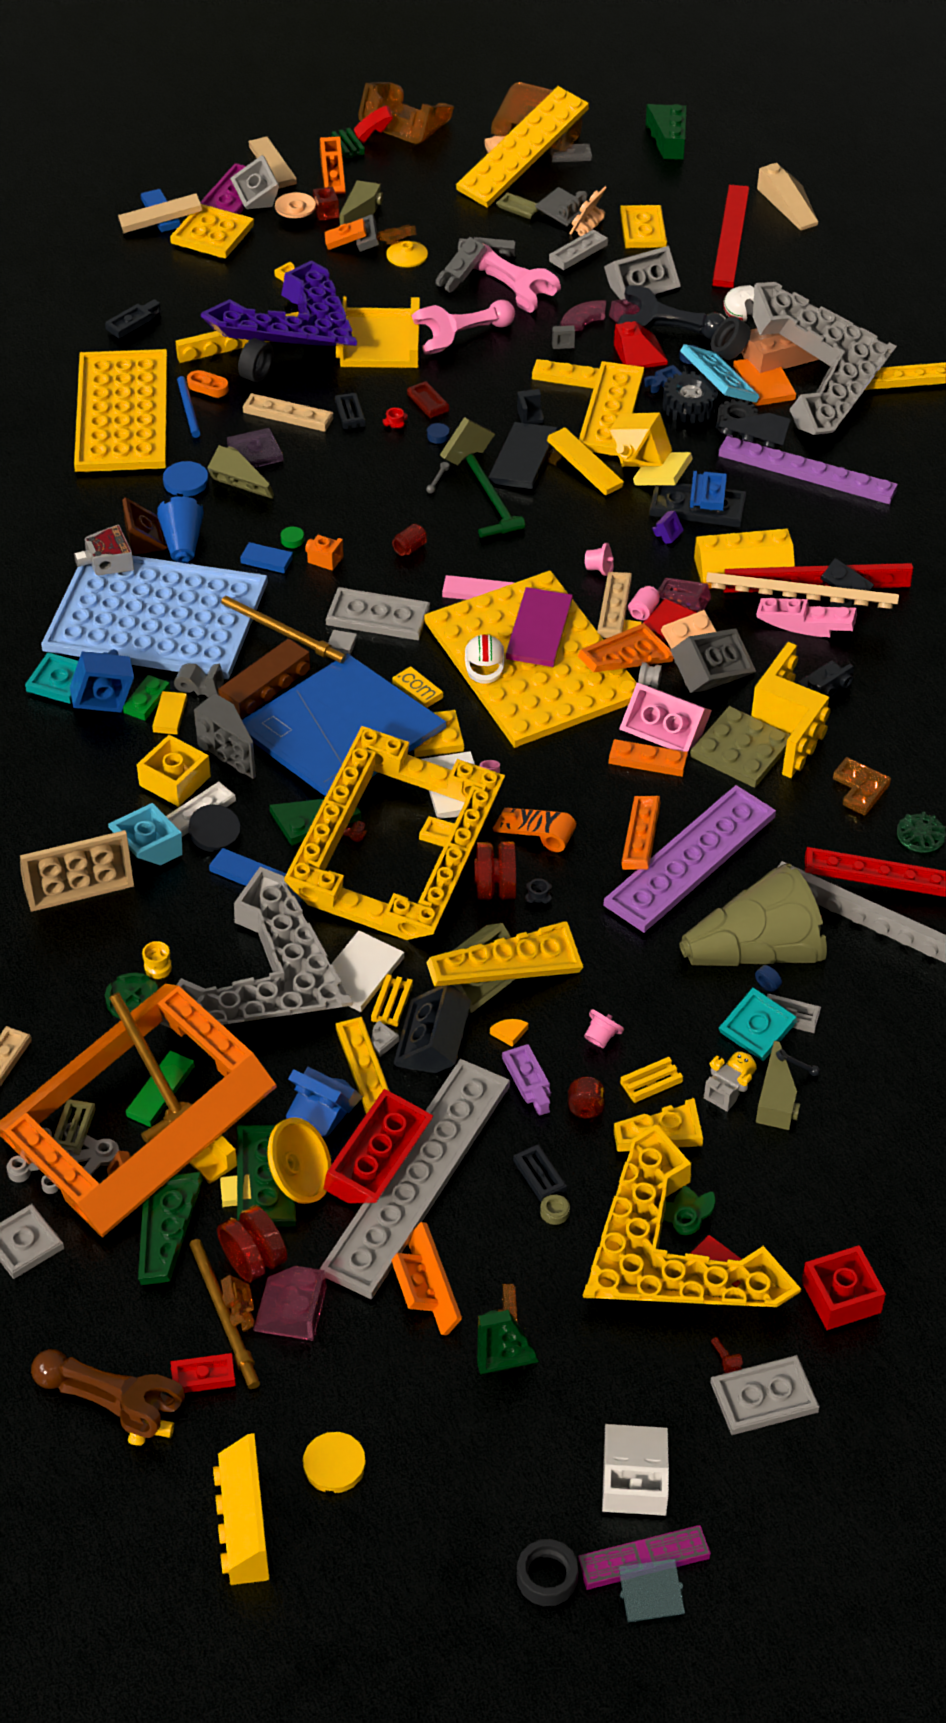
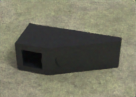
M765 413L716 423L715 428L721 429V434L727 436L738 434L742 436L741 439L754 443L755 440L763 442L762 446L775 449L776 446L783 445L790 419L772 413Z

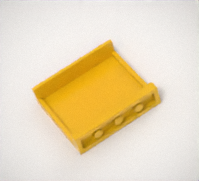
M343 297L342 306L346 313V320L349 321L352 328V336L357 340V346H336V358H340V367L418 368L419 324H414L412 314L420 310V298H411V308H347L346 297Z

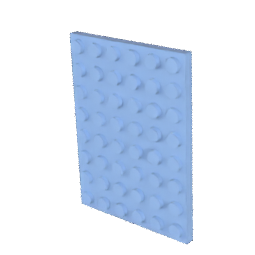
M132 556L134 570L98 576L95 574L91 564L77 568L41 644L43 651L80 657L82 651L103 653L115 649L121 656H130L132 665L179 672L182 665L193 663L197 664L205 672L206 676L214 664L220 663L224 679L229 680L253 619L223 605L221 601L224 596H228L257 610L268 583L267 575Z

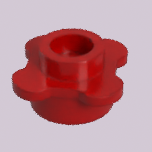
M390 408L386 412V419L383 420V424L393 428H402L404 420L408 418V415L400 408Z

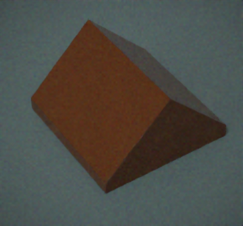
M125 497L122 502L125 526L132 555L165 550L167 544L158 516Z

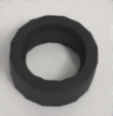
M737 317L725 319L713 334L711 349L725 360L736 358L744 350L750 339V327Z
M257 338L250 339L245 344L238 363V371L241 377L257 383L267 377L274 359L272 344Z
M541 1539L529 1544L521 1552L517 1563V1583L522 1594L528 1600L541 1606H556L565 1602L574 1593L578 1582V1561L568 1546L553 1539ZM540 1558L556 1559L566 1568L567 1575L565 1581L556 1587L544 1588L538 1586L529 1578L528 1570L530 1564Z

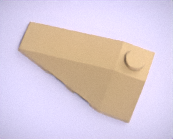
M777 163L759 168L757 189L800 230L818 225V220L801 183Z

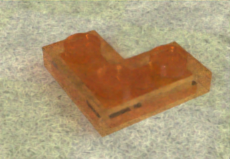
M848 757L835 770L833 776L834 780L852 788L844 797L843 805L863 815L868 813L888 788L891 780L890 777Z

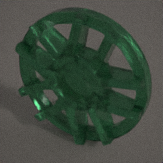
M922 812V814H906L905 818L899 821L897 836L900 842L905 847L917 852H931L941 847L945 841L946 828L936 819L935 815H925L926 812ZM918 842L919 846L913 845L912 843Z

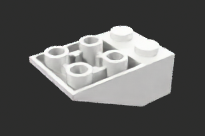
M605 1424L602 1511L666 1515L669 1476L667 1428Z

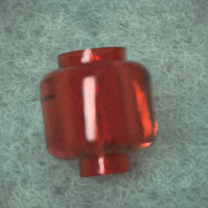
M581 1077L574 1080L568 1090L570 1111L574 1115L585 1119L598 1116L605 1106V1090L602 1083L592 1077Z

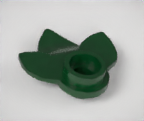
M683 1186L674 1202H666L663 1221L672 1224L676 1232L681 1235L695 1233L701 1227L702 1220L711 1215L715 1208L716 1198L714 1193L708 1192L698 1197L689 1187Z

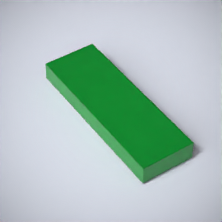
M169 1051L159 1067L174 1095L193 1070L195 1064L194 1060ZM152 1076L126 1110L127 1117L149 1127H152L167 1106Z

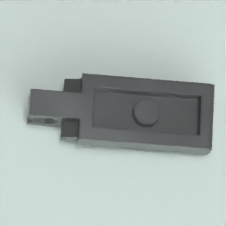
M474 237L476 241L488 245L501 258L516 257V244L514 241ZM459 239L458 251L468 239Z

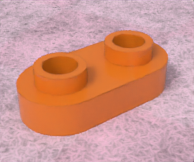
M201 370L192 371L187 375V385L193 391L215 398H220L228 393V381L224 377Z

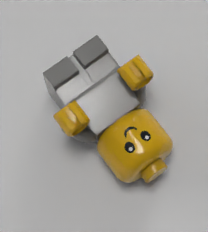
M744 1052L734 1053L726 1065H724V1059L721 1058L719 1060V1056H715L710 1062L711 1074L713 1076L709 1077L706 1081L704 1099L727 1112L737 1101L740 1092L747 1090L748 1083L756 1071V1063L753 1057Z

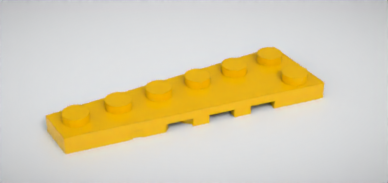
M567 922L542 927L538 931L528 934L523 932L509 939H497L494 943L478 944L467 949H459L432 956L427 961L434 986L579 973L583 968Z

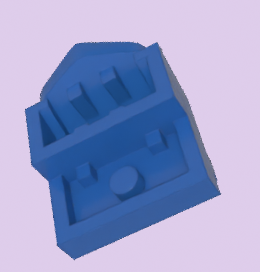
M307 1067L304 1074L293 1069L288 1080L296 1085L294 1090L298 1094L289 1108L286 1118L296 1117L308 1121L325 1138L332 1133L345 1115L352 1111L363 1096L343 1079L330 1078L310 1067Z

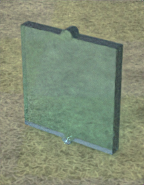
M675 1559L619 1567L622 1585L620 1597L624 1598L628 1622L684 1614L680 1591L683 1585L678 1580Z

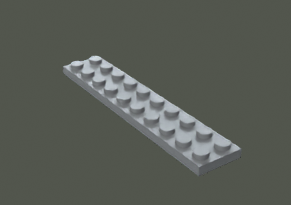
M460 1059L426 1109V1112L433 1115L432 1121L378 1202L363 1203L320 1267L321 1276L370 1299L374 1297L393 1267L391 1259L397 1253H402L409 1243L413 1230L424 1220L510 1087L509 1079Z

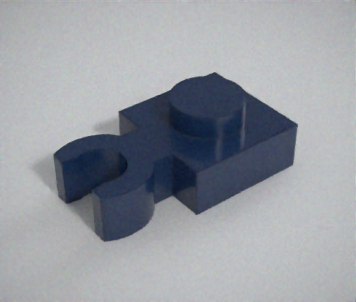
M674 365L656 371L655 376L646 377L644 386H651V393H657L660 391V388L664 387L669 377L673 378V375L676 373L680 376L681 372Z

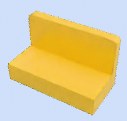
M221 1135L189 1163L197 1172H201L203 1178L208 1183H212L237 1166L236 1150Z

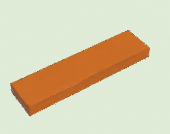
M634 796L622 858L623 870L649 869L661 804L660 796Z

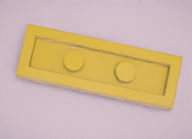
M537 359L532 371V379L594 389L599 369L590 366Z

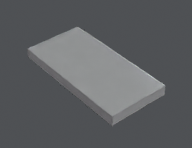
M338 587L326 617V625L419 640L425 624L424 615L428 614L430 610V602Z

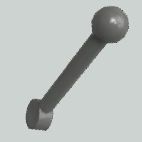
M442 462L440 464V471L432 484L426 488L428 493L435 492V486L444 471L449 470V463Z

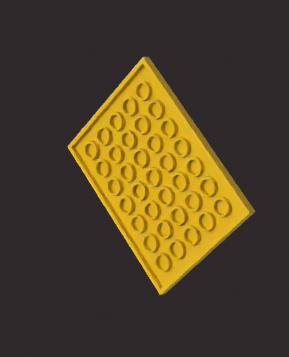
M551 571L424 615L426 625L514 748L629 705L637 684L626 668L593 673L577 657L581 649L602 641L603 638L600 634H597V630L573 599L554 667L506 659V651L525 588L529 587L568 594ZM482 634L492 635L504 646V666L501 676L496 681L487 684L472 680L468 675L465 664V648L468 642ZM471 662L470 667L480 675H490L497 671L499 664L480 666Z

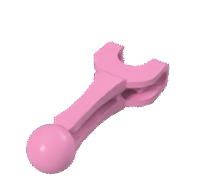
M483 244L486 246L487 251L475 265L474 269L486 271V274L496 277L512 288L516 293L517 305L521 309L531 313L538 308L537 294L545 293L552 296L560 291L559 279L550 271L541 268L528 270L513 265L499 257L488 245Z
M497 300L486 310L459 315L449 314L442 307L433 305L417 310L412 314L414 324H426L433 332V339L428 340L425 345H422L424 354L429 355L442 352L452 343L455 333L478 326H489L491 323L497 327H507L515 318V309L510 302Z

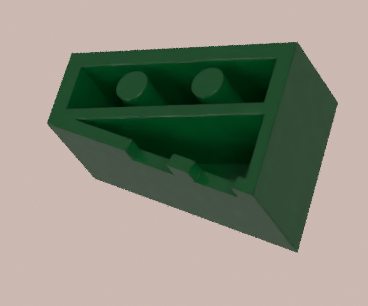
M647 104L646 126L650 128L651 136L656 139V145L664 159L683 160L686 106L679 104Z

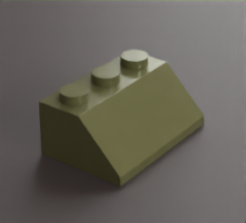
M503 923L486 925L453 951L467 949L478 944L494 943L497 939H509L511 936ZM515 979L454 984L453 986L471 999L468 1012L472 1013Z

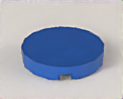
M192 461L174 463L163 473L165 489L176 496L177 493L183 494L185 497L197 495L207 487L208 472L199 463Z

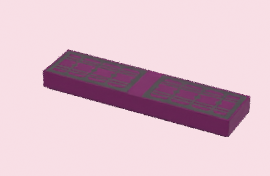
M698 1525L579 1555L578 1564L586 1589L589 1590L710 1559V1551L701 1526Z

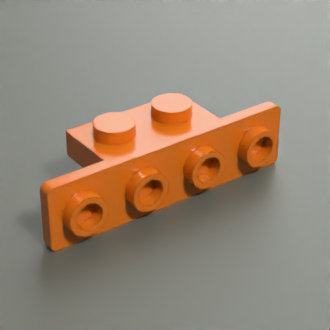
M420 1222L413 1230L408 1243L412 1254L397 1253L391 1261L408 1309L433 1311L441 1335H448L461 1321L462 1317L427 1223Z

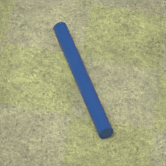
M180 376L177 382L191 434L194 438H197L201 433L186 378Z

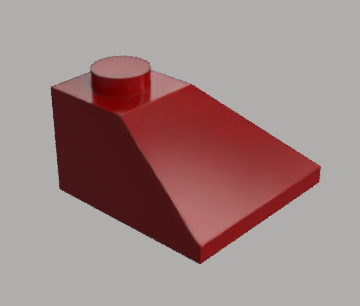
M636 321L615 324L614 347L623 364L644 368L668 365V360L654 334Z

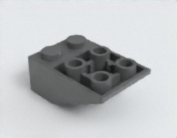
M214 693L194 709L197 743L203 750L211 752L222 762H227L240 773L254 779L256 772L253 741L234 704Z

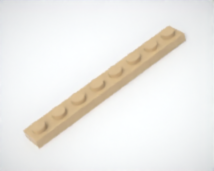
M707 572L706 582L711 583V588L725 590L726 585L735 586V591L749 592V588L759 589V594L773 595V591L783 592L782 596L796 598L797 594H805L806 599L820 601L822 596L830 597V602L844 603L845 599L854 600V605L868 606L869 602L878 603L879 608L892 609L893 605H898L899 594L709 572Z

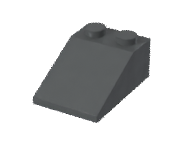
M737 629L689 636L670 650L690 693L705 691L756 672Z

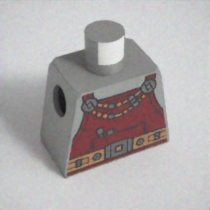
M119 525L87 536L85 538L86 550L74 553L78 567L91 564L95 574L98 576L134 570L132 552Z

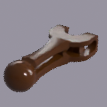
M56 1349L40 1352L34 1358L31 1366L32 1377L39 1386L46 1389L59 1387L61 1393L77 1395L96 1402L119 1416L125 1431L144 1438L154 1436L160 1429L161 1417L158 1410L174 1412L185 1400L183 1387L178 1382L162 1375L150 1374L135 1378L133 1376L104 1372L85 1365L73 1357L68 1358L63 1352ZM161 1392H167V1393H169L170 1395H172L173 1398H171V1397H169V1396H167V1395H165V1394H162Z

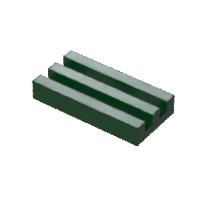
M346 128V132L343 129L339 130V134L336 131L332 132V137H340L341 152L347 159L365 154V148L351 128Z

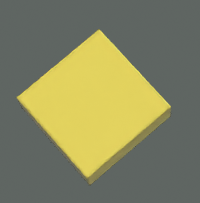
M249 1175L244 1177L243 1199H251ZM237 1176L220 1177L223 1207L237 1206Z

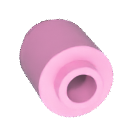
M651 586L639 589L628 605L630 614L635 619L646 620L659 603V592Z

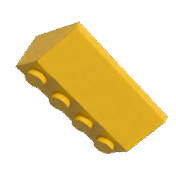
M788 529L696 537L694 559L703 589H710L712 585L706 582L707 572L724 574V569L795 567L793 543Z
M248 1434L218 1454L219 1466L213 1467L215 1486L221 1485L222 1495H216L217 1514H224V1524H218L220 1544L226 1543L227 1553L221 1554L222 1573H229L230 1585L269 1580L255 1435Z

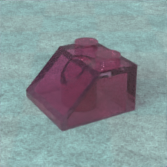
M294 1266L268 1277L254 1331L313 1341L326 1292L325 1270Z

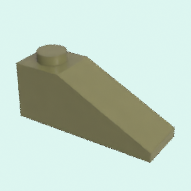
M356 181L340 213V225L354 222L376 212L378 206L382 205L383 202L380 184Z
M218 446L207 467L212 479L273 499L274 493L270 484L237 449Z
M774 1041L758 1105L756 1123L789 1130L791 1119L797 1120L800 1103H795L797 1090L787 1061L784 1060L782 1062L776 1056V1052L782 1049L779 1041Z

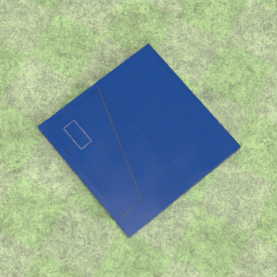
M348 653L344 663L333 662L242 720L255 745L325 797L361 726L408 741V753L446 728L445 720ZM374 771L372 777L378 774V772Z

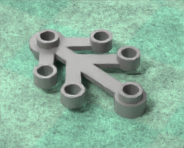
M68 1123L64 1132L65 1140L71 1123ZM78 1125L77 1131H76V1133H75L73 1142H75V1139H76V1137H77V1134H78V1131H79V1128H80L79 1125ZM43 1128L52 1137L51 1130ZM86 1135L83 1147L87 1149L81 1150L80 1155L74 1154L73 1150H69L68 1154L78 1163L88 1161L83 1168L92 1176L100 1166H109L119 1151V1147L111 1139L97 1141ZM14 1156L7 1164L8 1176L14 1182H23L30 1177L31 1171L40 1170L33 1162L29 1165L21 1156ZM45 1175L41 1180L43 1191L48 1194L57 1192L59 1188L55 1184L51 1186L46 1185L52 1181Z

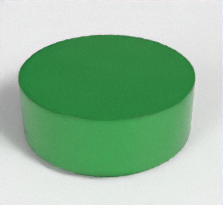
M298 527L285 528L281 532V543L288 548L301 546L304 543L303 530Z

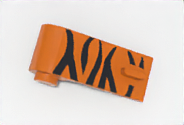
M504 808L493 827V831L540 836L541 842L547 849L561 852L566 847L577 825L574 818L568 813Z

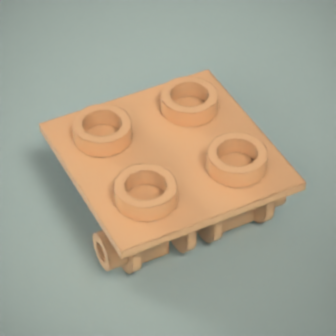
M606 186L600 192L596 190L589 199L590 202L587 200L579 209L582 213L578 214L571 223L573 228L570 234L577 231L582 236L593 230L604 219L605 212L596 207L607 188Z

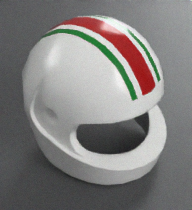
M751 285L738 286L727 293L724 299V310L728 317H737L743 322L747 320V315L753 317L752 301L754 302V287Z
M482 634L468 642L465 648V664L469 677L475 682L487 684L496 681L501 676L504 666V646L497 638L492 635ZM472 662L480 666H491L498 663L499 668L490 675H480L471 669L470 663Z

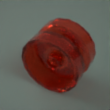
M514 841L500 842L498 844L497 858H494L493 845L490 842H477L474 872L478 900L493 898L494 883H498L499 896L502 899H515L516 862Z
M257 1205L242 1211L239 1215V1221L230 1218L217 1227L218 1238L228 1260L246 1282L251 1283L263 1276L265 1266L274 1269L287 1260V1251L277 1228L265 1211Z

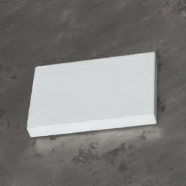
M471 751L422 759L452 770L457 759L474 764ZM429 790L437 819L459 816L465 802Z
M361 931L356 933L332 963L342 981L346 994H349L353 1001V1005L349 1007L362 1012L383 985L386 975H391L404 959L403 951Z

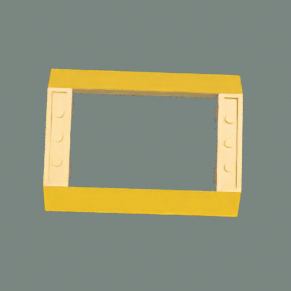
M361 726L284 881L309 906L405 940L432 935L439 924L504 781L505 775L460 759L456 760L452 770L408 755V741ZM374 771L465 802L418 904L408 901V898L393 893L389 904L343 888L344 875L330 870L328 872L325 871Z

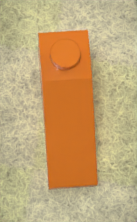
M340 137L320 138V156L325 195L345 193Z

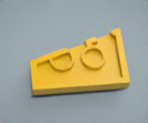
M694 1098L686 1100L685 1105L673 1108L672 1105L664 1107L662 1112L651 1116L642 1114L614 1123L617 1152L630 1151L633 1138L655 1124L659 1126L677 1148L703 1145V1136Z

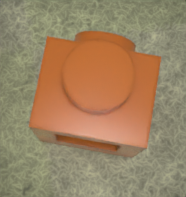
M317 535L314 540L309 539L305 548L308 563L333 571L343 558V539L333 540L321 535Z

